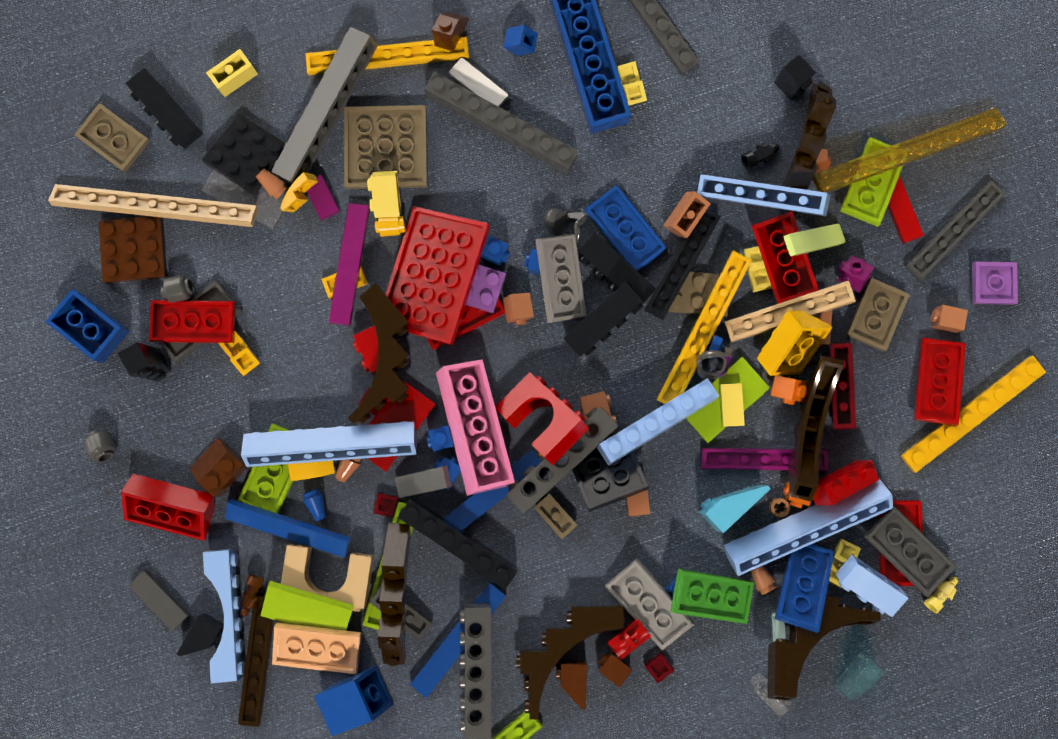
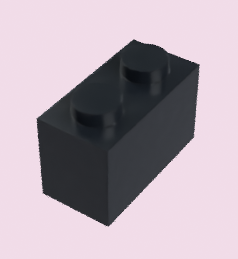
M798 54L783 67L774 83L789 100L795 96L799 98L806 92L807 87L813 83L811 79L816 72Z

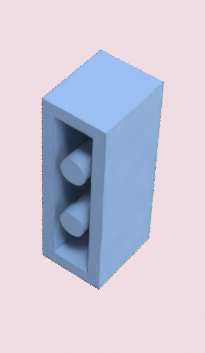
M851 555L836 573L840 580L839 585L848 592L852 590L864 603L870 602L881 614L885 612L893 617L908 600V596L900 586L854 555Z

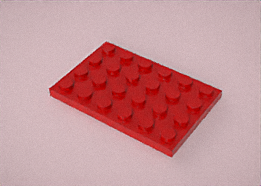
M413 206L385 294L410 323L408 326L409 330L406 333L454 345L489 233L490 225L488 223Z

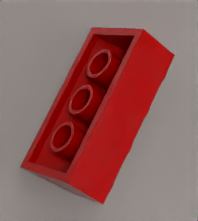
M792 211L752 225L778 304L819 290L807 253L790 256L783 236L799 232Z
M132 474L121 491L124 520L203 541L206 540L215 509L214 497L211 494Z

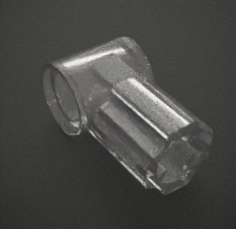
M755 674L751 678V689L778 716L785 714L790 709L792 704L790 701L767 698L768 678L766 676ZM765 681V688L763 690H759V684Z

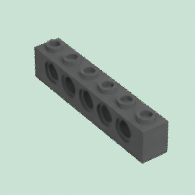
M594 407L586 415L588 419L584 422L587 426L591 423L596 424L599 428L598 434L591 436L586 432L580 438L583 442V447L580 450H575L571 447L565 453L567 462L564 465L556 462L552 466L541 456L539 458L541 463L537 467L532 465L523 473L526 476L520 482L516 480L515 483L508 487L510 492L506 495L523 514L619 427L602 407L599 409ZM543 467L551 470V477L549 479H544L541 476V469ZM527 482L535 484L536 490L534 493L526 491L525 485Z
M490 603L464 604V610H460V624L464 623V632H460V645H464V653H460V667H464V675H460V689H464V697H460V710H464V718H460V732H464L465 739H491ZM479 623L481 625L480 630L477 632L471 631L469 629L471 624ZM473 645L481 646V650L478 653H472L469 649ZM472 667H480V673L477 675L471 674L469 671ZM478 688L481 690V693L478 696H472L470 691ZM478 710L481 712V715L473 718L470 716V713Z

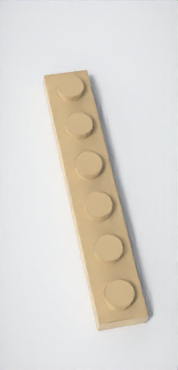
M848 280L726 321L725 324L731 342H735L777 328L787 311H804L814 316L854 303L856 300Z

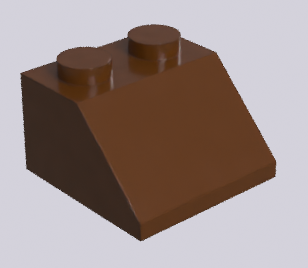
M218 437L190 467V471L207 492L213 497H221L247 467L243 459Z

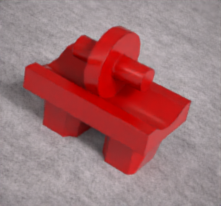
M637 618L607 641V643L618 658L622 660L649 639L651 635Z

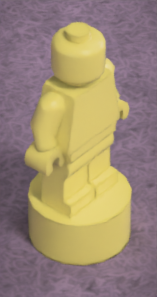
M952 576L948 581L944 580L938 586L937 591L926 598L924 601L925 606L938 614L944 607L943 603L947 598H950L951 601L953 600L957 591L955 586L958 583V578Z

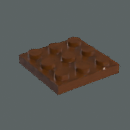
M147 216L98 221L103 283L167 277L162 217Z

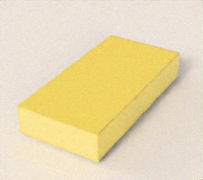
M742 383L719 385L722 427L745 426Z

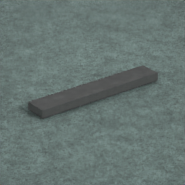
M992 180L988 181L919 251L905 268L917 280H923L1006 193Z

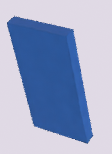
M615 185L584 209L617 253L637 272L668 249L618 185Z
M811 544L788 554L775 614L776 620L815 633L820 631L835 551Z

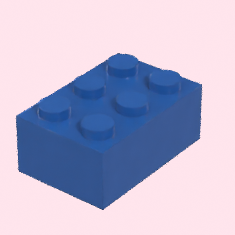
M72 289L45 321L90 359L101 363L106 361L130 332L129 329L87 295L75 289Z

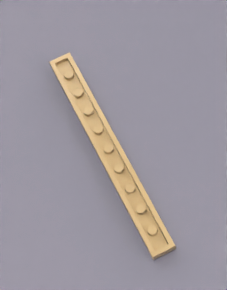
M55 184L48 200L51 206L253 227L258 212L256 205Z

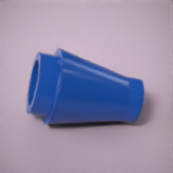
M315 488L303 493V502L314 517V520L318 521L327 517L323 492H320L319 488Z

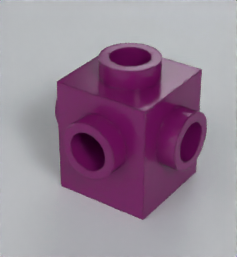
M851 255L847 262L843 261L838 268L840 275L837 281L842 283L849 280L851 288L860 293L869 280L874 267L863 259Z

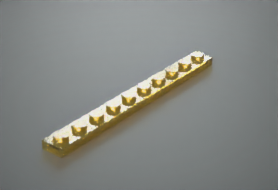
M996 107L817 172L812 180L819 192L828 193L1003 129L1007 123Z

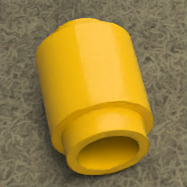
M404 216L378 218V221H375L376 233H380L381 237L405 233Z

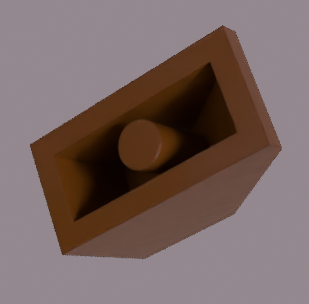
M451 12L440 14L432 28L434 45L454 51L469 18Z
M561 660V665L556 666V679H560V686L581 709H586L587 662Z

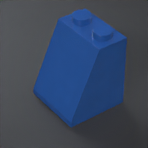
M377 665L327 687L315 695L317 705L321 710L331 736L372 722L394 705Z

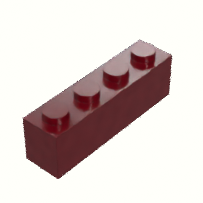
M830 344V357L843 360L844 364L832 395L833 429H857L853 344Z

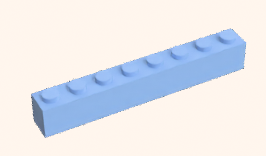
M407 421L332 428L318 427L316 429H296L291 431L277 430L264 433L254 432L243 435L241 457L246 467L416 455L417 433L414 422Z
M879 479L832 506H810L799 513L790 515L776 523H771L744 537L732 540L724 545L727 558L737 576H740L893 509L892 494Z

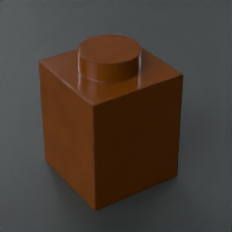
M609 651L608 654L604 653L597 663L599 664L598 671L619 688L632 672L631 666L625 661L620 660L612 651Z

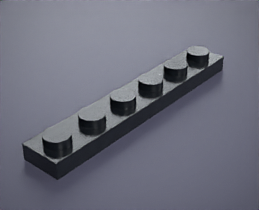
M708 209L705 211L688 238H685L644 311L664 320L721 218L720 215Z

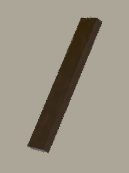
M262 594L256 595L257 601H255V605L252 608L238 725L259 727L262 720L274 624L273 619L261 616L266 596Z

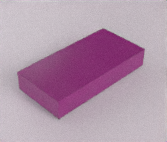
M319 175L316 177L318 182L307 193L320 220L323 221L340 211L323 176Z

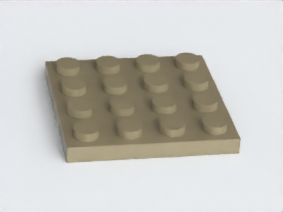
M426 105L344 107L345 189H368L367 180L370 179L371 174L384 171H398L399 188H427Z

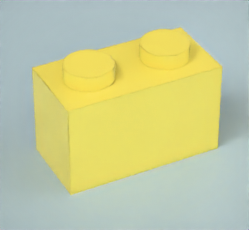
M240 49L206 72L224 97L258 75Z
M398 171L373 172L370 179L367 180L368 191H372L373 198L370 199L371 212H374L375 218L400 217L402 209Z

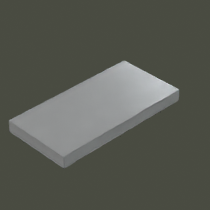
M575 234L535 239L547 323L587 317Z
M638 558L605 585L634 620L639 619L651 635L650 638L661 650H664L695 623L689 615L670 612L672 596Z

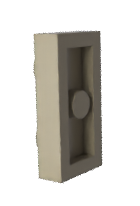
M550 493L534 507L561 539L578 526Z

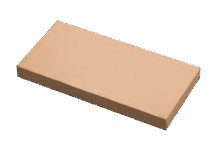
M276 622L274 626L272 665L357 675L361 632Z

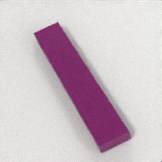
M350 203L348 205L329 316L330 324L351 326L370 213L369 205Z
M701 448V469L789 470L788 461L794 449ZM820 450L818 471H829L828 450Z

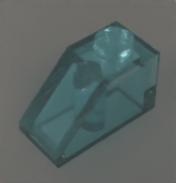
M860 653L833 686L849 700H852L870 690L885 671L869 657Z

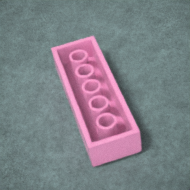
M483 359L443 366L436 372L467 496L506 487L515 483Z

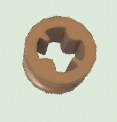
M775 498L769 503V511L773 516L784 517L789 513L790 505L785 499ZM782 502V507H784V511H779L778 513H776L775 510L777 509L774 508L775 504H780Z

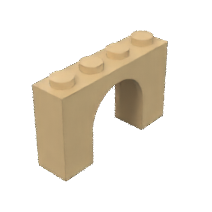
M299 544L287 545L281 584L354 605L352 611L359 612L367 607L375 555L355 552L350 554L348 573L344 585L337 591L326 592L318 589L312 583L309 576L312 547Z

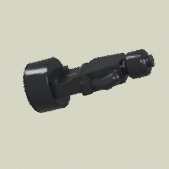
M776 143L771 146L767 144L757 145L756 149L758 150L742 154L741 161L746 169L755 167L757 163L763 160L766 161L765 163H768L774 157V153L779 151L780 146Z

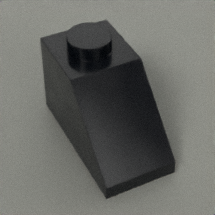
M206 613L199 615L176 655L183 656L208 649L216 644L219 645L224 624Z

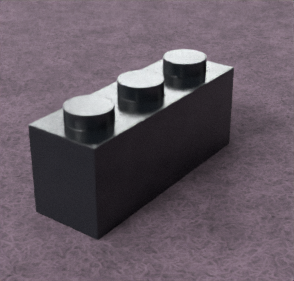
M136 342L117 353L130 376L157 382L167 376L166 373L171 371L160 349Z

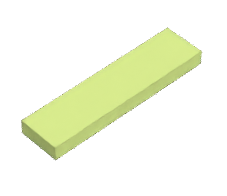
M839 223L783 236L790 256L846 243Z

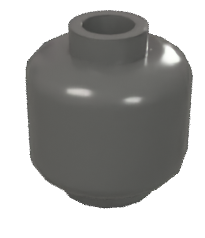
M176 275L166 278L160 291L164 299L173 303L190 300L195 289L190 278L184 275Z
M95 430L90 432L84 440V448L88 457L93 461L99 463L106 462L116 452V445L109 432Z

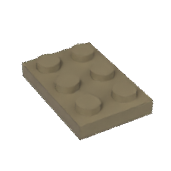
M100 103L74 134L125 173L150 142L148 138Z
M690 272L668 312L700 315L720 274ZM727 308V310H726V312H725V314H724L723 317H727V315H728V308Z
M870 278L845 335L882 352L887 351L910 294Z

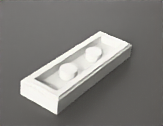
M462 57L448 72L452 78L467 90L498 107H501L509 97L505 91Z

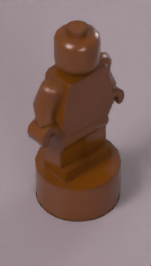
M248 574L246 580L248 589L243 593L241 616H248L249 609H252L255 605V601H257L256 595L259 587L262 588L264 578Z

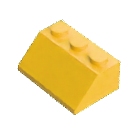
M787 311L777 328L772 332V336L766 345L763 346L757 360L770 376L800 375L833 327L804 311Z

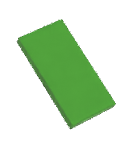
M678 569L670 612L747 624L754 581Z

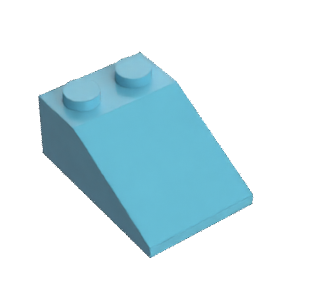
M756 485L714 497L713 499L708 498L701 504L700 507L702 509L699 513L716 531L724 533L771 488L767 485Z

